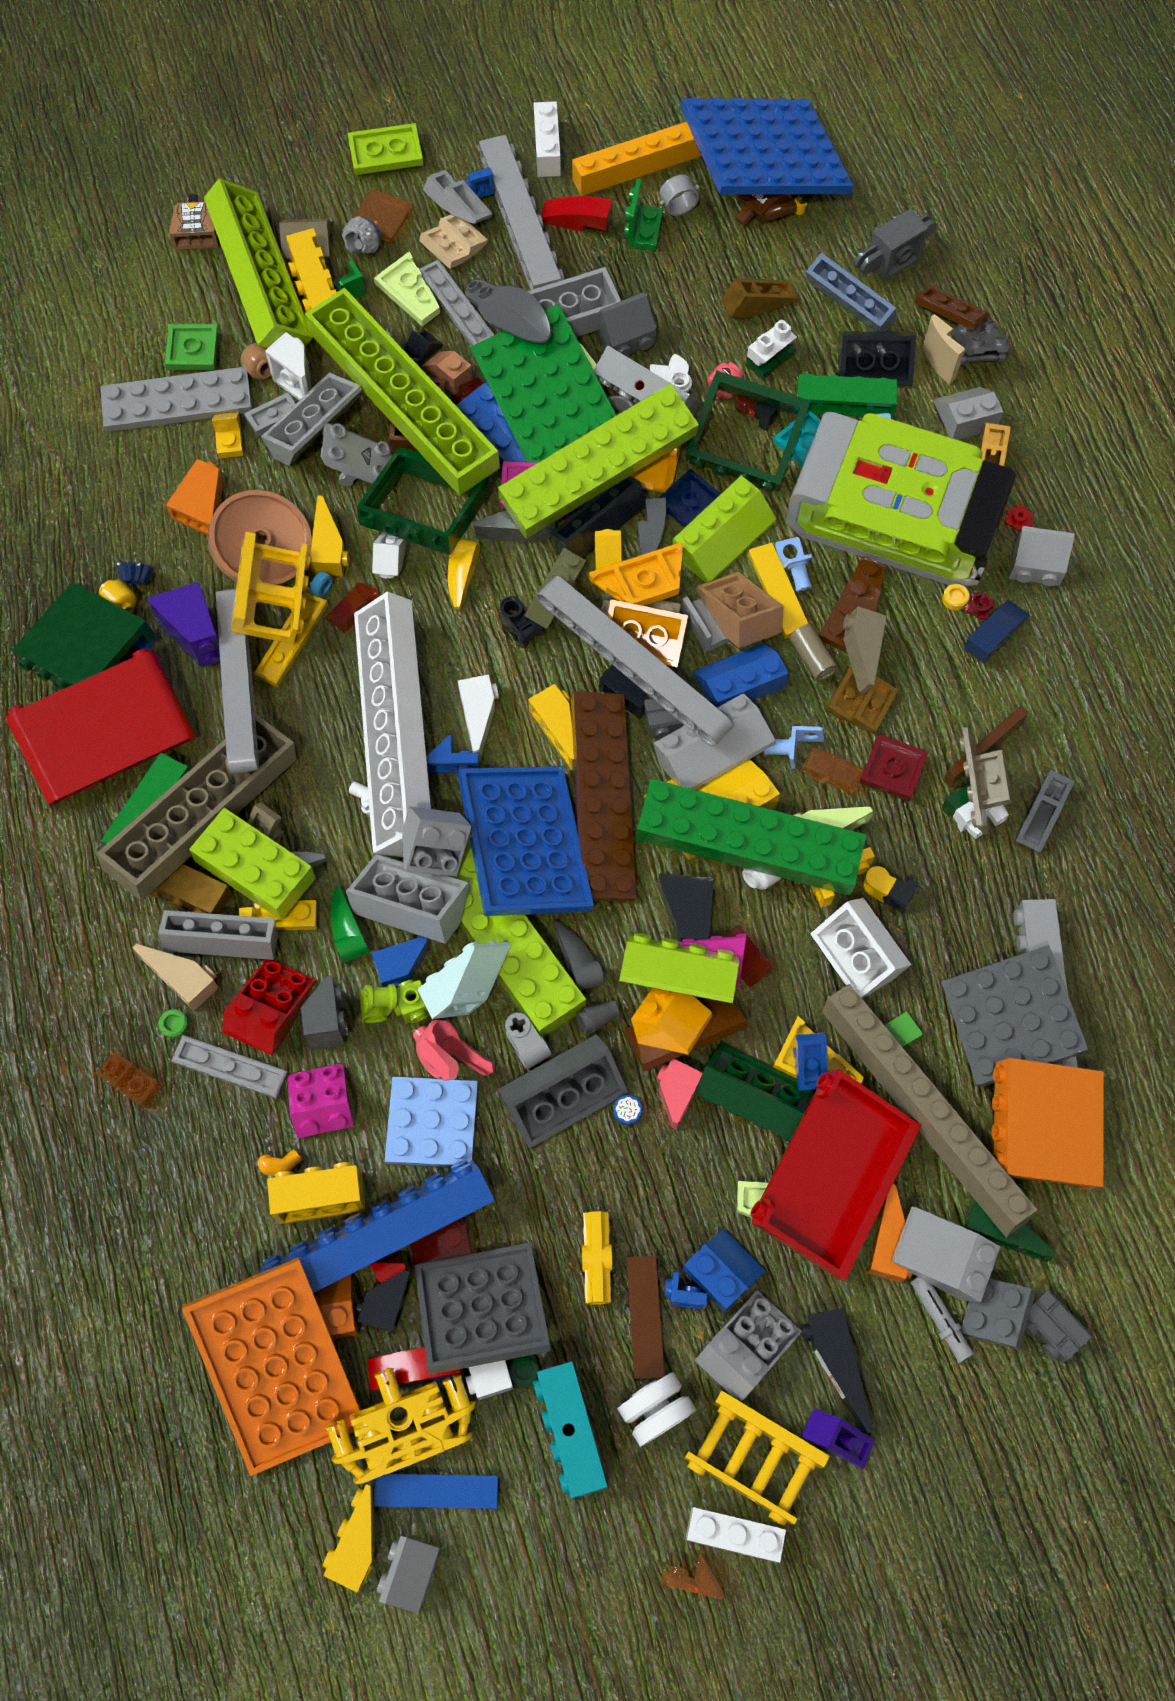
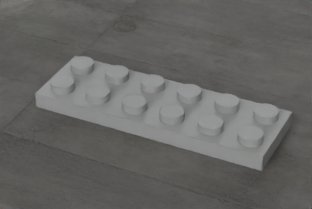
M243 367L100 386L105 432L213 418L217 414L233 412L244 414L252 410L249 375Z

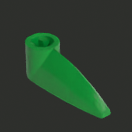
M338 886L333 892L330 921L334 943L344 964L370 953L347 900L340 886Z

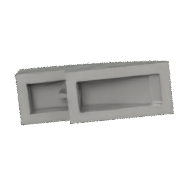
M446 170L428 176L423 190L433 201L453 216L474 224L492 216L491 211L464 180L456 182Z

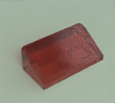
M359 582L333 608L325 619L346 633L355 623L354 613L378 598L377 590L374 587Z
M739 925L726 937H736V934H745L746 932ZM746 934L740 977L750 989L770 975L773 966Z

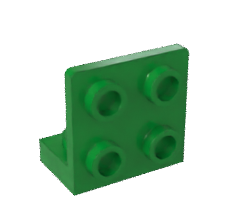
M637 179L635 188H630L629 202L632 204L626 207L625 221L629 223L626 222L624 237L628 238V248L656 252L664 208L641 205L642 179Z

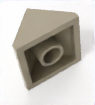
M330 219L283 220L279 223L282 258L284 261H291L286 236L312 228L315 230L318 247H321L324 260H330Z

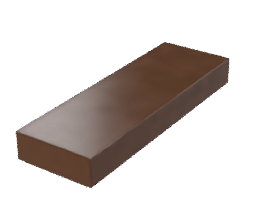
M931 285L915 297L916 304L973 331L988 320L989 313Z

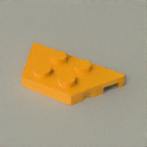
M680 542L589 572V579L617 601L640 606L678 595L683 544Z

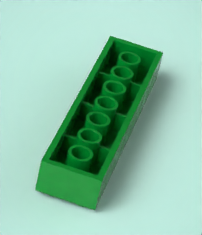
M650 779L635 840L850 895L856 884L867 834Z

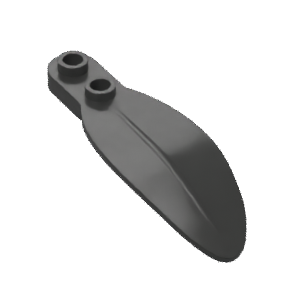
M473 280L467 285L465 296L471 304L478 307L481 315L490 324L526 341L546 343L550 339L551 325L548 316L537 299L528 291L513 286L495 287L484 280Z

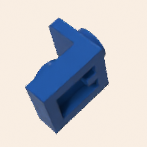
M490 167L468 173V179L465 180V183L478 198L494 194L493 173Z
M673 1271L672 1279H666L664 1297H670L669 1306L705 1310L707 1293H701V1288L684 1286L683 1290H678L679 1272Z

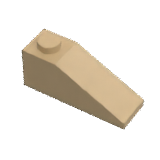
M135 944L132 947L136 954L193 1011L219 988L214 981L217 976L206 965L201 968L195 961L139 944Z

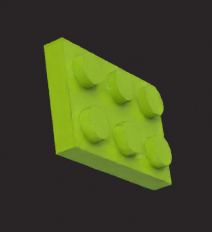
M416 123L347 133L355 175L423 165Z

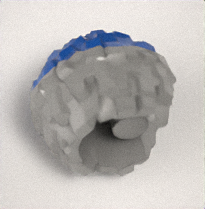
M360 216L351 219L344 227L342 233L345 248L354 254H359L360 252L374 253L380 244V232L376 227L377 225L370 219Z

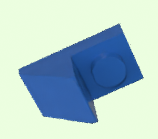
M449 735L426 756L428 774H458L459 769L479 768L478 753L471 751L453 753L452 735Z
M824 1032L796 1035V1048L793 1049L798 1089L799 1091L817 1089L816 1084L819 1077L827 1072V1038Z

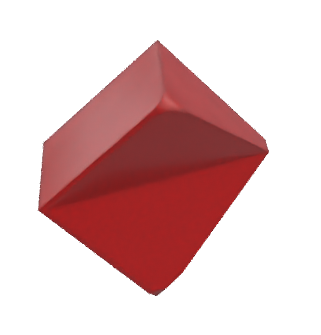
M395 1254L381 1263L370 1264L380 1284L404 1270L408 1271L399 1254Z

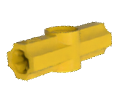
M592 1211L583 1213L584 1245H582V1269L585 1272L586 1304L590 1305L611 1304L610 1271H612V1244H609L608 1212Z

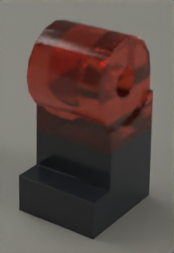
M735 395L736 411L741 414H748L759 420L758 427L765 431H768L780 415V409Z

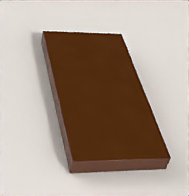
M703 997L697 999L712 1011L713 1016L690 1052L748 1028L746 1018L734 1001L733 1003ZM633 1026L622 1030L627 1043L644 1071L685 1055L638 1044Z

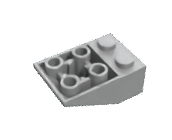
M757 1290L711 1340L695 1361L730 1395L742 1402L802 1331Z

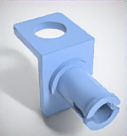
M799 537L776 542L775 548L784 570H791L796 591L811 588L812 584L809 580L806 565L813 558L812 554L804 555ZM787 545L794 546L797 550L796 557L793 559L786 558L783 554V548Z
M792 726L791 737L789 739H775L776 744L764 751L765 755H788L791 769H796L798 741L824 742L823 727ZM809 732H810V733H815V734H817V735L809 736V735H805L804 733H809Z

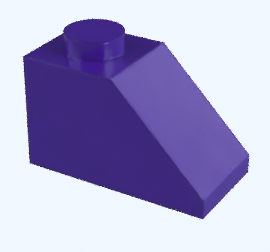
M816 1409L812 1410L802 1435L803 1439L817 1448L861 1469H864L875 1441L843 1419Z

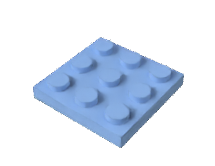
M392 1077L385 1163L452 1167L463 1160H467L468 1163L473 1160L478 1081H443V1079Z

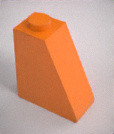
M197 459L166 504L171 519L208 535L211 519L217 508L221 505L223 479L219 468L215 464Z

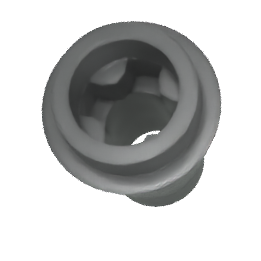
M612 1000L607 1003L582 1007L581 1011L576 1013V1020L583 1033L590 1032L593 1034L613 1018L619 1016L620 1012L617 1004Z

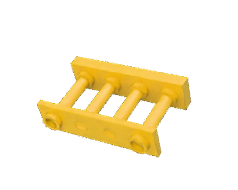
M721 1391L714 1402L719 1407L717 1410L719 1415L697 1456L689 1451L685 1455L684 1459L689 1461L687 1467L701 1476H704L705 1472L770 1511L768 1517L783 1527H785L786 1523L794 1525L797 1518L788 1512L810 1470H814L815 1467L824 1468L830 1456ZM736 1417L746 1423L744 1426L746 1431L724 1472H721L707 1462L729 1421H733ZM764 1434L772 1439L771 1445L773 1447L752 1487L749 1489L734 1480L756 1437ZM788 1450L800 1456L797 1460L799 1465L778 1506H776L761 1495L783 1453L787 1454Z

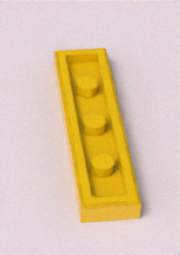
M769 543L749 549L748 556L764 592L783 606L782 633L785 639L790 638L796 629L808 624L774 545Z
M307 591L302 595V597L306 598L304 612L299 615V618L304 620L301 635L296 634L293 644L274 640L254 672L256 678L273 686L279 687L328 607L327 600L316 597ZM291 614L281 630L290 629Z

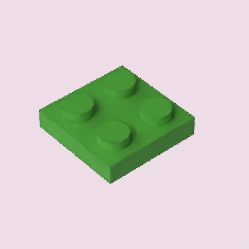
M169 324L165 356L166 370H215L219 334L217 324Z

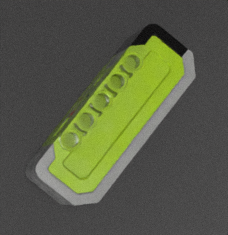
M826 412L822 416L790 497L786 523L800 537L861 557L865 556L874 561L947 585L960 584L964 587L978 585L1016 479V473L1008 467L986 460L983 461L981 459L983 452L980 448L956 439L872 413L864 415L862 421H858L834 412Z

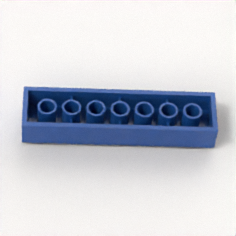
M463 1160L454 1164L451 1167V1172L443 1176L440 1173L434 1174L425 1180V1185L417 1189L414 1186L406 1188L398 1193L399 1198L389 1203L387 1200H383L373 1205L371 1212L363 1216L358 1213L347 1218L344 1221L345 1225L334 1230V1227H329L317 1234L318 1239L307 1243L306 1240L293 1245L290 1248L291 1252L282 1257L276 1254L262 1262L264 1266L260 1267L259 1273L300 1257L312 1290L316 1292L493 1202L494 1198L474 1161L468 1163L467 1160Z

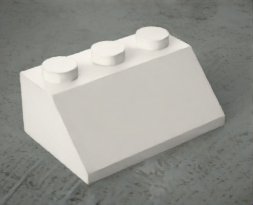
M864 898L847 901L810 933L846 986L850 984L862 999L891 982L911 965Z

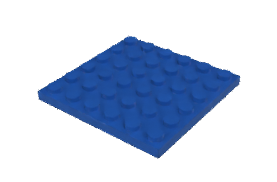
M697 97L681 99L680 109L720 195L851 194L854 185L810 100L799 98L798 100L784 98L721 99L718 97L713 99H700Z

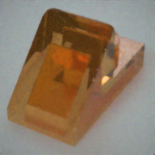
M700 1552L697 1554L693 1578L687 1577L689 1570L670 1565L669 1572L662 1570L660 1584L723 1600L724 1593Z

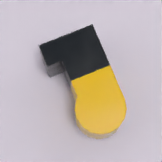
M880 866L870 868L863 881V888L866 893L902 914L919 885L918 882L911 878L905 884L890 876L888 871Z

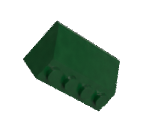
M720 1042L707 1063L694 1093L709 1103H715L727 1109L733 1115L741 1116L753 1122L759 1128H766L778 1134L785 1141H791L817 1089L799 1091L796 1078Z

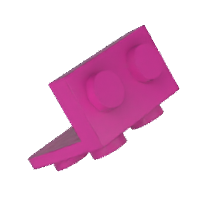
M336 1064L301 1071L288 1076L290 1116L297 1138L354 1127L343 1065Z

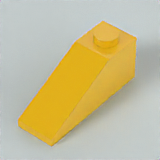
M317 496L310 553L311 570L313 575L324 571L331 576H343L344 566H349V551L344 549L342 538L323 496Z
M553 684L528 699L529 712L569 768L574 770L573 733L569 705L571 701L564 690L560 691L556 684Z

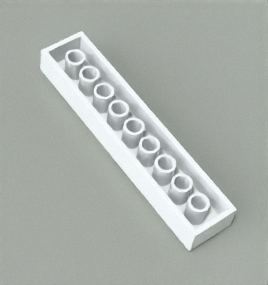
M387 591L355 612L354 617L373 853L400 859L403 857L402 830L409 806L431 809L412 600Z

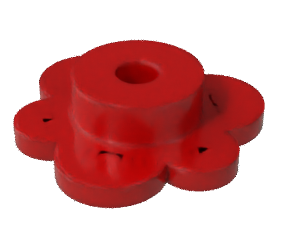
M1017 505L1015 508L1007 510L1005 523L1008 526H1014L1016 531H1020L1022 526L1032 527L1033 513L1027 511L1025 506Z

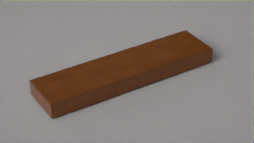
M1023 706L1015 710L976 745L977 755L992 752L1024 723L1029 712ZM966 755L948 770L944 778V782L950 788L966 775L963 762L967 761Z
M656 1255L626 1257L634 1380L663 1378L665 1376Z

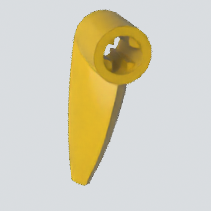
M462 538L451 555H449L447 576L448 589L453 606L461 610L480 552L479 542Z

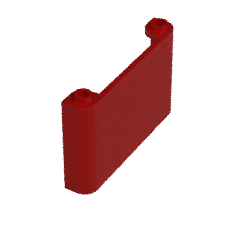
M140 649L132 654L133 658L30 705L24 707L23 704H20L7 711L9 715L5 717V720L48 806L55 805L156 758L160 753L164 754L197 739L154 650Z
M839 1069L828 1073L825 1072L819 1077L816 1084L818 1088L761 1199L754 1204L750 1214L753 1225L837 1280L846 1281L921 1125Z

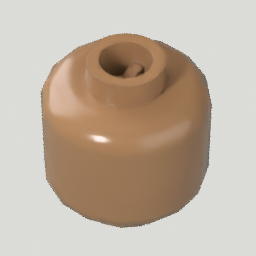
M253 343L248 345L242 352L240 358L241 365L251 377L257 380L267 379L271 376L265 352L268 348Z

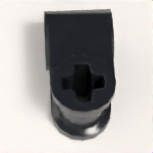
M509 596L500 603V621L511 634L516 644L524 648L528 641L537 635L542 636L544 630L541 625L524 616L528 609L517 597ZM513 610L517 613L514 615H509L506 612Z

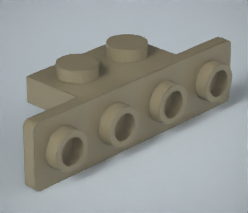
M967 726L962 728L963 737H960V745L967 757V761L963 762L966 777H970L971 786L967 787V793L970 802L974 804L971 820L973 826L977 827L984 835L989 834L986 809L1012 803L1005 753L1002 750L977 755L974 734Z

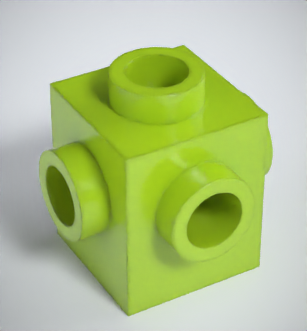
M407 980L396 988L397 1004L394 1010L397 1016H403L405 1024L422 1021L430 1015L418 991L422 986L420 980L415 982L414 980Z

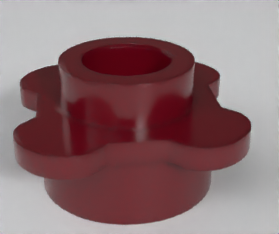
M975 592L971 595L970 603L966 604L965 611L968 614L978 616L980 620H986L989 617L988 612L994 608L995 602L987 594Z

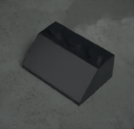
M839 331V376L896 379L897 386H913L916 335L909 331Z

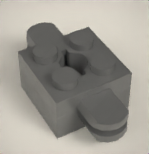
M911 209L903 214H897L888 223L875 228L872 233L870 247L857 255L854 265L864 275L874 271L885 282L921 260L926 238L934 233L937 223L927 213L918 217Z

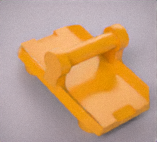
M681 445L630 476L640 481L642 488L645 490L665 493L673 483Z

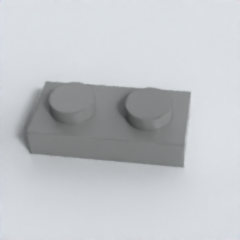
M287 392L244 413L255 435L259 437L295 405V402Z

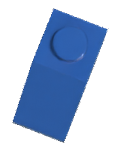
M419 937L372 952L382 987L394 984L398 988V985L402 982L413 979L429 950L426 937Z

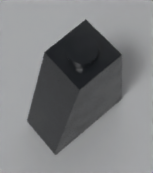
M659 873L657 888L678 942H683V939L692 938L694 940L709 939L714 878Z

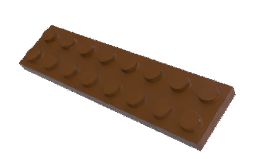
M573 691L571 694L576 812L582 864H585L593 901L633 902L637 897L624 694Z

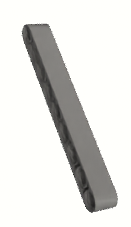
M555 576L537 594L539 602L706 744L711 747L716 746L733 728L732 722L725 714L561 577Z
M236 588L216 592L226 755L231 775L259 770L249 635L230 632Z

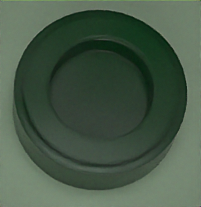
M523 1356L512 1361L509 1367V1375L516 1386L527 1388L532 1386L533 1381L538 1379L537 1372L539 1367L533 1358Z

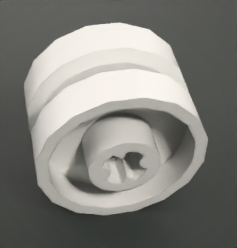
M674 1372L644 1386L634 1393L632 1398L617 1408L625 1423H632L643 1416L646 1420L637 1425L632 1433L640 1447L659 1437L696 1411L689 1396H682L672 1403L668 1401L680 1391L682 1386Z

